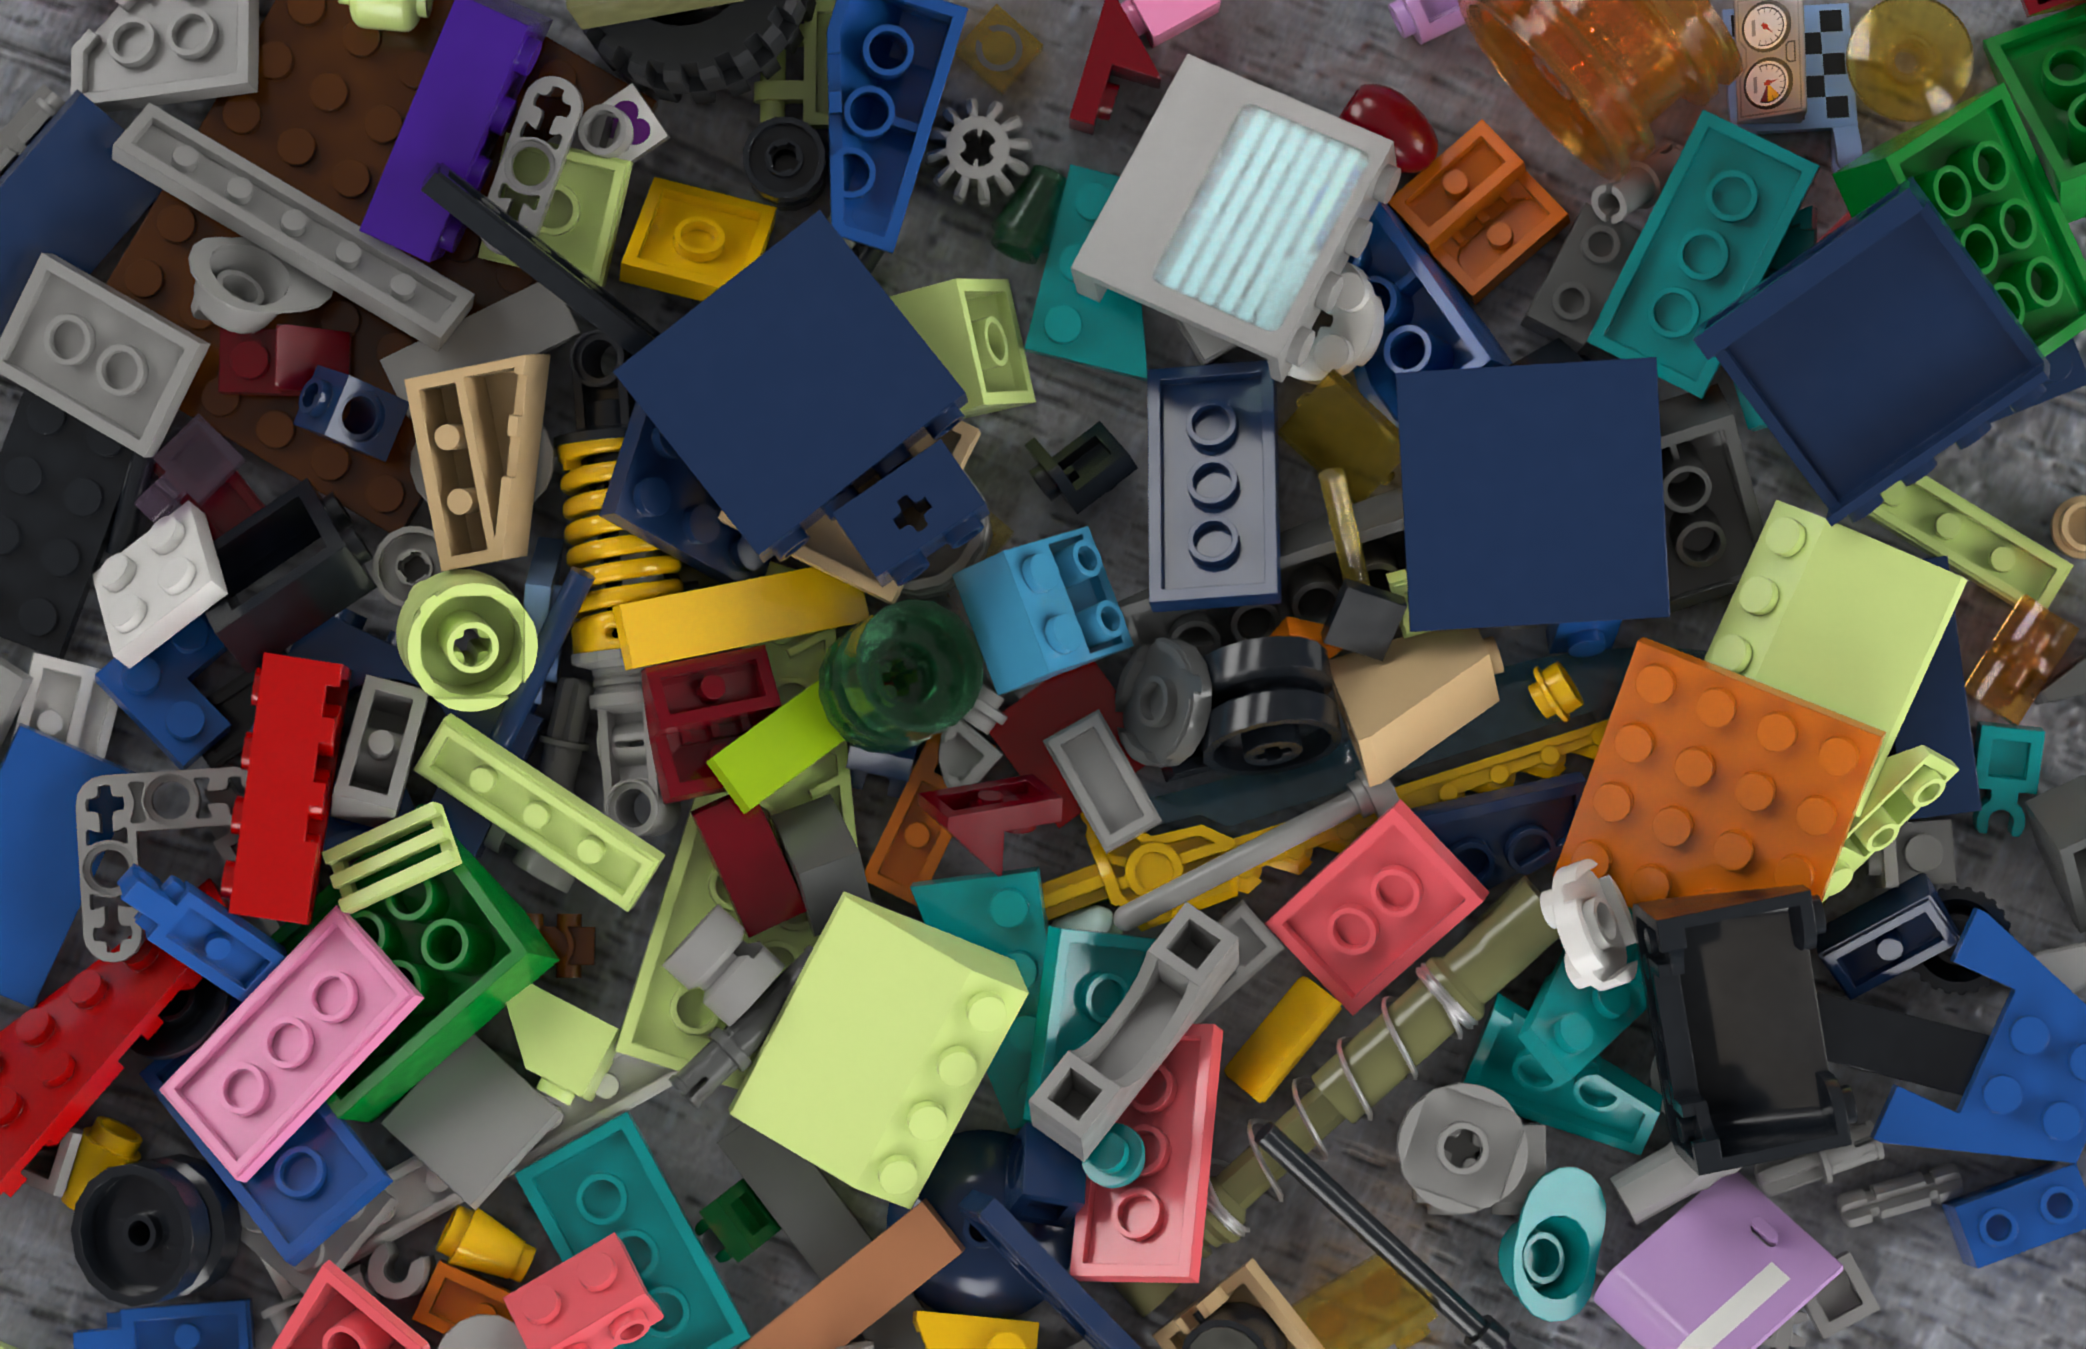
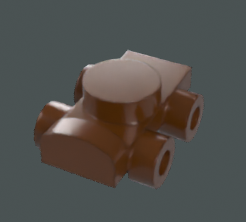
M526 913L560 959L554 964L556 965V978H581L582 965H596V927H582V914H557V926H544V914Z

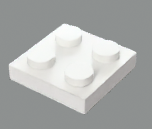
M189 500L169 516H164L156 521L147 533L121 553L114 554L108 558L102 567L92 574L112 655L129 669L228 594L206 515Z

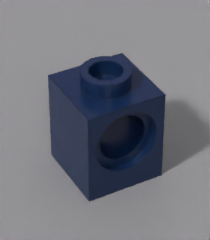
M317 365L312 378L304 385L300 393L299 410L293 424L348 449L386 462L408 410L409 402L353 376ZM350 401L349 415L342 421L344 407Z
M1026 1122L1007 1147L1004 1207L1016 1220L1066 1228L1085 1204L1086 1173L1083 1169L1082 1161L1032 1126V1123Z

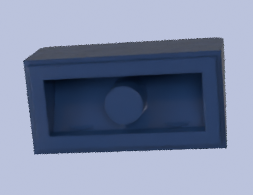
M1920 873L1899 884V887H1894L1826 924V933L1817 935L1816 948L1817 955L1847 997L1852 1000L1956 945L1961 935L1932 882L1925 873Z

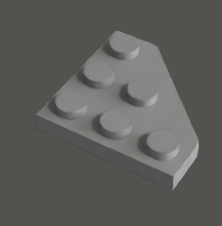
M115 0L119 6L98 30L93 33L88 29L71 48L70 97L78 89L105 113L144 108L149 102L159 106L258 92L259 0Z

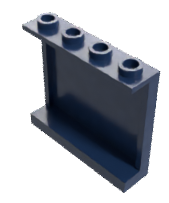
M1912 176L1699 325L1693 341L1707 360L1714 356L1717 358L1827 506L1826 520L1831 527L1847 516L1854 523L1869 515L1883 503L1884 499L1880 493L1901 480L1905 486H1910L1922 479L1937 466L1938 463L1934 457L1955 443L1959 450H1962L1975 443L1992 428L1988 420L2008 406L2016 413L2031 405L2046 392L2047 389L2042 383L2049 379L2051 366Z
M820 210L613 371L622 385L643 409L763 563L774 555L781 562L797 552L810 539L805 530L824 515H827L831 521L836 520L832 513L858 496L859 492L857 489L878 474L883 479L911 460L913 455L908 449L927 434H930L934 440H937L952 430L965 417L960 408L968 403L966 392Z

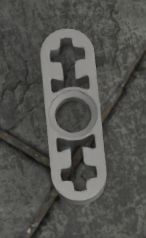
M557 76L540 78L527 89L487 197L509 214L514 199L501 198L505 184L520 194L540 196L536 210L523 203L518 216V222L527 227L537 237L545 220L584 110L583 98L576 86ZM555 87L564 90L562 101L571 106L567 118L556 116L549 131L551 135L562 136L558 149H555L550 143L542 139L523 137L527 123L540 130L545 111L536 106V101L540 94L551 96ZM531 147L538 148L548 157L550 163L549 173L543 182L528 186L516 178L513 171V162L520 151ZM481 238L488 249H490L496 254L503 255L492 245L486 242L483 238Z

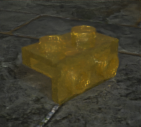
M1377 1254L1372 1255L1291 1304V1307L1325 1349H1386L1393 1344L1397 1349H1406L1425 1338L1431 1332L1427 1323L1438 1317L1430 1302Z

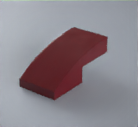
M728 794L691 811L711 862L721 877L738 920L745 928L744 932L748 938L807 911L760 804L743 814Z

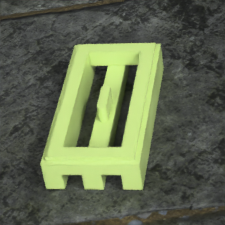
M433 801L321 852L325 864L330 865L334 872L330 879L333 888L340 890L342 898L338 900L341 912L353 914L462 864L443 805ZM429 824H433L434 829L349 867V861ZM437 844L440 845L441 853L363 889L357 890L356 881L406 860Z

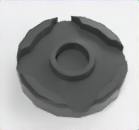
M1165 637L1154 639L1156 641L1152 645L1143 644L1134 651L1121 672L1115 694V711L1123 712L1124 728L1117 727L1121 744L1132 759L1143 765L1162 768L1177 766L1194 753L1205 734L1212 702V683L1207 663L1197 648L1182 640Z

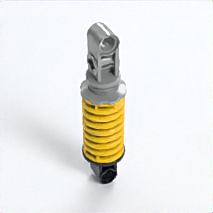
M597 329L582 334L575 341L570 353L576 431L553 438L554 448L558 450V461L563 465V471H569L563 475L560 481V489L571 497L562 506V515L571 521L564 530V539L567 543L574 546L566 554V564L570 568L577 567L585 570L595 577L576 616L580 620L575 622L571 629L573 649L571 664L572 666L592 670V677H594L593 688H595L594 695L589 696L590 709L597 710L598 713L597 751L602 766L604 814L638 837H657L670 832L675 827L681 814V801L668 804L663 803L645 715L641 671L646 667L625 671L612 607L684 592V584L681 580L664 579V574L679 572L682 568V561L671 555H662V550L599 516L636 401L613 372L605 376L601 369L602 355L612 345L617 353V364L614 370L633 355L601 330ZM644 741L643 746H631L633 742ZM641 792L647 795L651 803V813L644 824L638 821L634 812L635 800Z

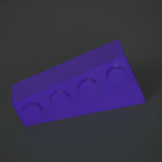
M454 0L359 231L427 262L443 257L445 251L455 252L467 226L421 191L423 181L437 162L439 164L443 162L478 191L482 190L493 164V160L489 157L499 135H504L512 121L518 103L516 99L538 59L542 43L553 19L511 0Z

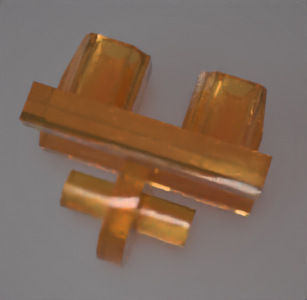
M2027 594L2022 595L1966 682V696L2011 725L2018 726L2080 628L2055 615Z

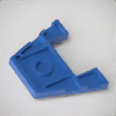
M1973 908L1950 961L2009 987L2010 993L1955 1111L1893 1084L1870 1137L1887 1144L2077 1163L2086 1144V1004L1988 913Z

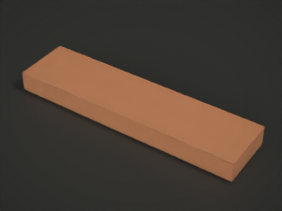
M925 1198L737 1349H836L839 1346H845L959 1256L966 1248Z

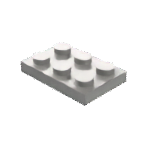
M41 253L0 337V374L143 457H155L209 349L210 343L55 254Z

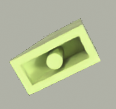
M530 984L506 1002L525 1068L541 1076L536 1089L569 1106L575 1095L592 1103L603 1077L608 1073L614 1062L613 1058L616 1054L614 1049L621 1030Z

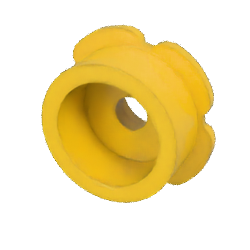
M1559 661L1545 669H1540L1539 666H1536L1533 669L1536 682L1528 686L1529 693L1546 719L1557 714L1562 721H1570V713L1584 705L1583 698L1574 681Z

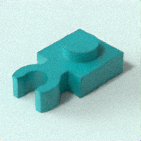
M1977 721L1974 756L1978 785L1980 789H1987L1986 796L1980 799L1982 811H1974L1972 815L1974 827L1979 833L1987 834L1988 820L1993 812L2005 810L2009 813L2007 831L2011 836L2020 837L2025 827V814L2017 803L2018 793L2037 794L2046 733L2041 727Z

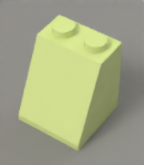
M956 278L889 296L966 392L968 403L960 408L961 412L965 415L963 419L1036 403L1009 279Z

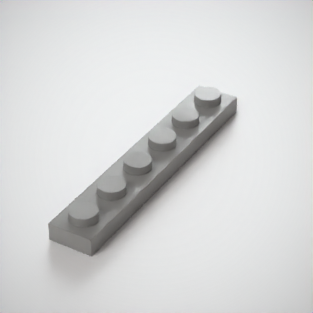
M150 102L113 144L112 160L439 352L473 307L474 293L396 247L359 231L360 226Z

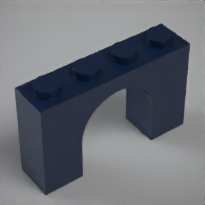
M347 608L296 641L287 655L343 664L351 668L352 675L347 703L362 691L366 674L394 682L411 683L420 687L400 657L396 632L390 630L384 641L362 630L368 618ZM437 701L446 716L452 713L487 737L506 702L504 701L491 709L467 712L448 708ZM533 704L512 748H505L526 763H528L539 741V736L543 733L548 723V720L534 714L539 704ZM254 723L250 729V732H253ZM437 787L430 802L433 801L443 805L452 834L475 858H481L486 848L484 841L493 823Z

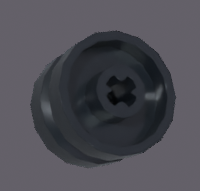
M1270 636L1243 640L1220 647L1203 656L1207 663L1212 683V702L1210 717L1200 745L1203 763L1213 771L1247 776L1286 772L1310 765L1330 755L1341 744L1342 731L1337 703L1327 696L1332 691V674L1328 652L1317 641L1292 636Z
M185 1154L158 1157L107 1168L86 1185L75 1204L71 1227L75 1259L88 1283L108 1300L131 1307L173 1299L177 1296L201 1292L212 1286L225 1276L236 1258L242 1231L236 1197L210 1164L205 1160Z

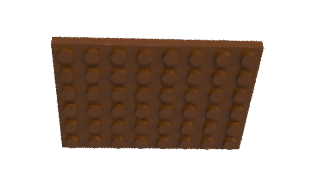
M275 0L259 27L258 92L217 98L198 131L351 222L361 226L454 0H433L429 18L420 17L416 27L409 32L360 28L351 18L349 5L339 4L338 0ZM545 37L538 59L516 99L518 102L517 108L506 132L511 133L527 89L540 78L557 76L575 85L583 98V114L591 107L604 103L629 84L550 38ZM555 87L551 96L539 95L536 106L545 111L540 130L527 123L523 133L524 137H535L547 142L556 136L549 134L553 120L556 116L567 118L571 110V106L562 101L563 89ZM639 91L651 110L655 112L658 107L657 101ZM506 132L503 136L499 135L489 157L493 160L489 176L480 191L486 197H488L498 170ZM162 189L106 284L210 343L209 349L178 410L301 482L308 478L315 489L323 495L327 496L333 492L344 507L388 533L402 527H408L423 503L424 498L417 492L410 473L411 451L416 443L412 419L410 420L407 415L403 419L386 462L348 449L294 425L293 422L299 410V396L222 395L218 392L220 328L222 327L214 324L211 320H200L193 317L191 304L194 297L196 280L190 272L188 257L193 245L204 238H235L243 236ZM466 227L462 240L454 253L445 251L443 257L432 262L424 261L402 251L475 294L473 307L466 317L538 282L520 267L478 258L482 239L469 227ZM333 291L331 298L320 307L303 312L278 314L267 326L262 328L276 329L277 324H288L350 332L352 334L350 376L395 396L397 395L380 360L419 341L336 291ZM350 401L344 407L342 421L349 415Z

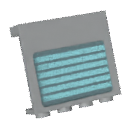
M1187 54L1070 267L1077 293L1100 303L1106 290L1110 289L1267 358L1271 378L1283 383L1292 364L1300 367L1306 360L1315 338V331L1311 330L1320 311H1331L1337 302L1344 283V277L1340 274L1350 255L1358 258L1364 251L1373 227V223L1369 219L1378 202L1387 204L1398 186L1401 168H1398L1396 164L1394 141Z

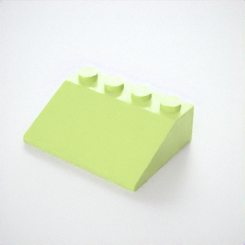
M1776 500L1704 661L1885 731L1884 740L1855 816L1860 817L1968 580L1841 524L1836 523L1831 527L1824 517Z
M843 891L728 1108L730 1115L851 1187L911 1210L1029 994L1016 961Z

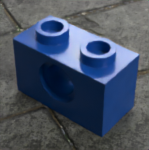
M2054 1161L1941 1203L1963 1264L1977 1269L2086 1229V1188L2076 1163Z

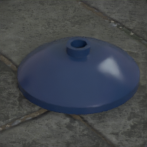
M987 1129L968 1130L952 1134L912 1207L914 1208L926 1198L966 1248L959 1256L913 1291L920 1300L940 1313L1009 1319L1027 1312L1045 1300L987 1240H977L971 1235L969 1230L970 1222L959 1212L960 1208L958 1207V1204L972 1189L995 1197L1004 1206L1007 1147L1016 1136L1014 1134ZM890 1202L887 1213V1228L909 1212L910 1209ZM1075 1217L1066 1228L1017 1220L1068 1271L1071 1263Z

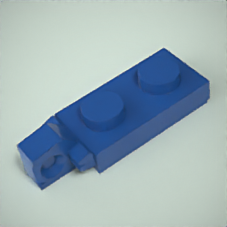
M133 863L117 881V885L120 886L122 892L121 900L139 911L134 916L135 923L145 930L147 940L242 1003L288 956L283 945L237 914L229 913L228 908L186 880L183 882L180 878L171 875L163 884L158 877Z
M252 1298L127 1307L120 1309V1311L106 1313L107 1327L82 1329L73 1332L74 1349H256Z

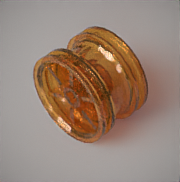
M1458 0L1460 12L1471 34L1516 96L1565 148L1591 170L1609 181L1615 180L1619 182L1631 171L1630 158L1643 161L1656 149L1655 138L1649 125L1680 98L1694 105L1706 106L1719 94L1718 84L1730 85L1744 72L1742 58L1736 43L1709 0Z

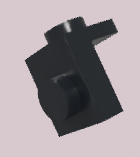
M1100 421L1053 457L1050 456L1035 437L1024 445L1037 463L1028 472L1051 502L1061 495L1076 514H1079L1102 495L1111 491L1118 483L1138 469L1129 453Z

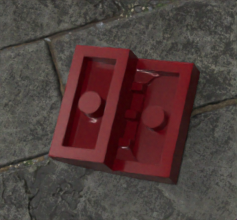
M765 644L646 667L641 671L649 740L664 804L726 792V789L707 765L706 761L782 706Z

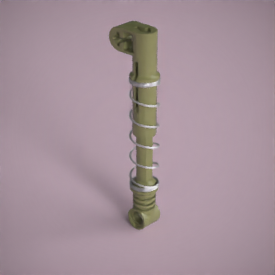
M1523 876L1479 916L1478 924L1444 957H1431L1425 963H1421V968L1416 967L1419 979L1399 998L1393 996L1382 998V1013L1366 1028L1359 1031L1355 1037L1338 1038L1337 1053L1311 1076L1312 1080L1302 1077L1293 1079L1292 1095L1295 1105L1274 1124L1306 1154L1310 1153L1318 1160L1328 1162V1153L1322 1143V1140L1345 1119L1352 1124H1355L1361 1118L1372 1121L1373 1112L1371 1109L1405 1078L1417 1080L1418 1072L1416 1067L1447 1038L1452 1037L1462 1040L1463 1031L1461 1026L1463 1025L1466 1029H1473V1025H1478V1021L1484 1017L1485 1004L1560 938L1558 930L1551 928L1543 916L1540 905L1541 892L1526 876ZM1387 1002H1393L1388 1008L1386 1007ZM1347 1042V1044L1344 1047H1341L1342 1043ZM1305 1083L1312 1086L1313 1088L1300 1099L1297 1084ZM1261 1118L1248 1120L1247 1134L1250 1146L1231 1163L1211 1158V1164H1218L1225 1168L1217 1176H1209L1202 1257L1204 1259H1207L1212 1254L1210 1244L1219 1248L1223 1243H1236L1242 1237H1245V1232H1250V1226L1246 1220V1209L1265 1193L1275 1201L1283 1202L1284 1195L1277 1181L1287 1171L1254 1141L1252 1131L1254 1124L1265 1125L1270 1122ZM1317 1145L1321 1153H1319L1313 1148ZM1271 1186L1273 1187L1275 1193L1269 1189ZM1110 1282L1142 1318L1153 1311L1182 1284Z

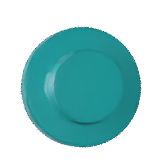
M1115 1123L1086 1161H1082L1083 1169L1093 1182L1102 1187L1119 1188L1135 1181L1143 1171L1145 1165L1144 1143L1136 1131L1127 1125Z

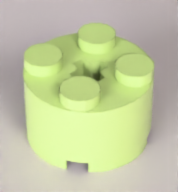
M454 569L438 573L427 580L420 581L410 590L398 617L396 640L398 651L405 667L429 696L448 708L467 712L494 708L509 699L508 696L522 682L525 683L535 666L538 639L534 622L521 602L505 584L486 573L471 569ZM472 628L479 638L468 640L467 650L461 651L454 642L456 639L463 637L465 630Z

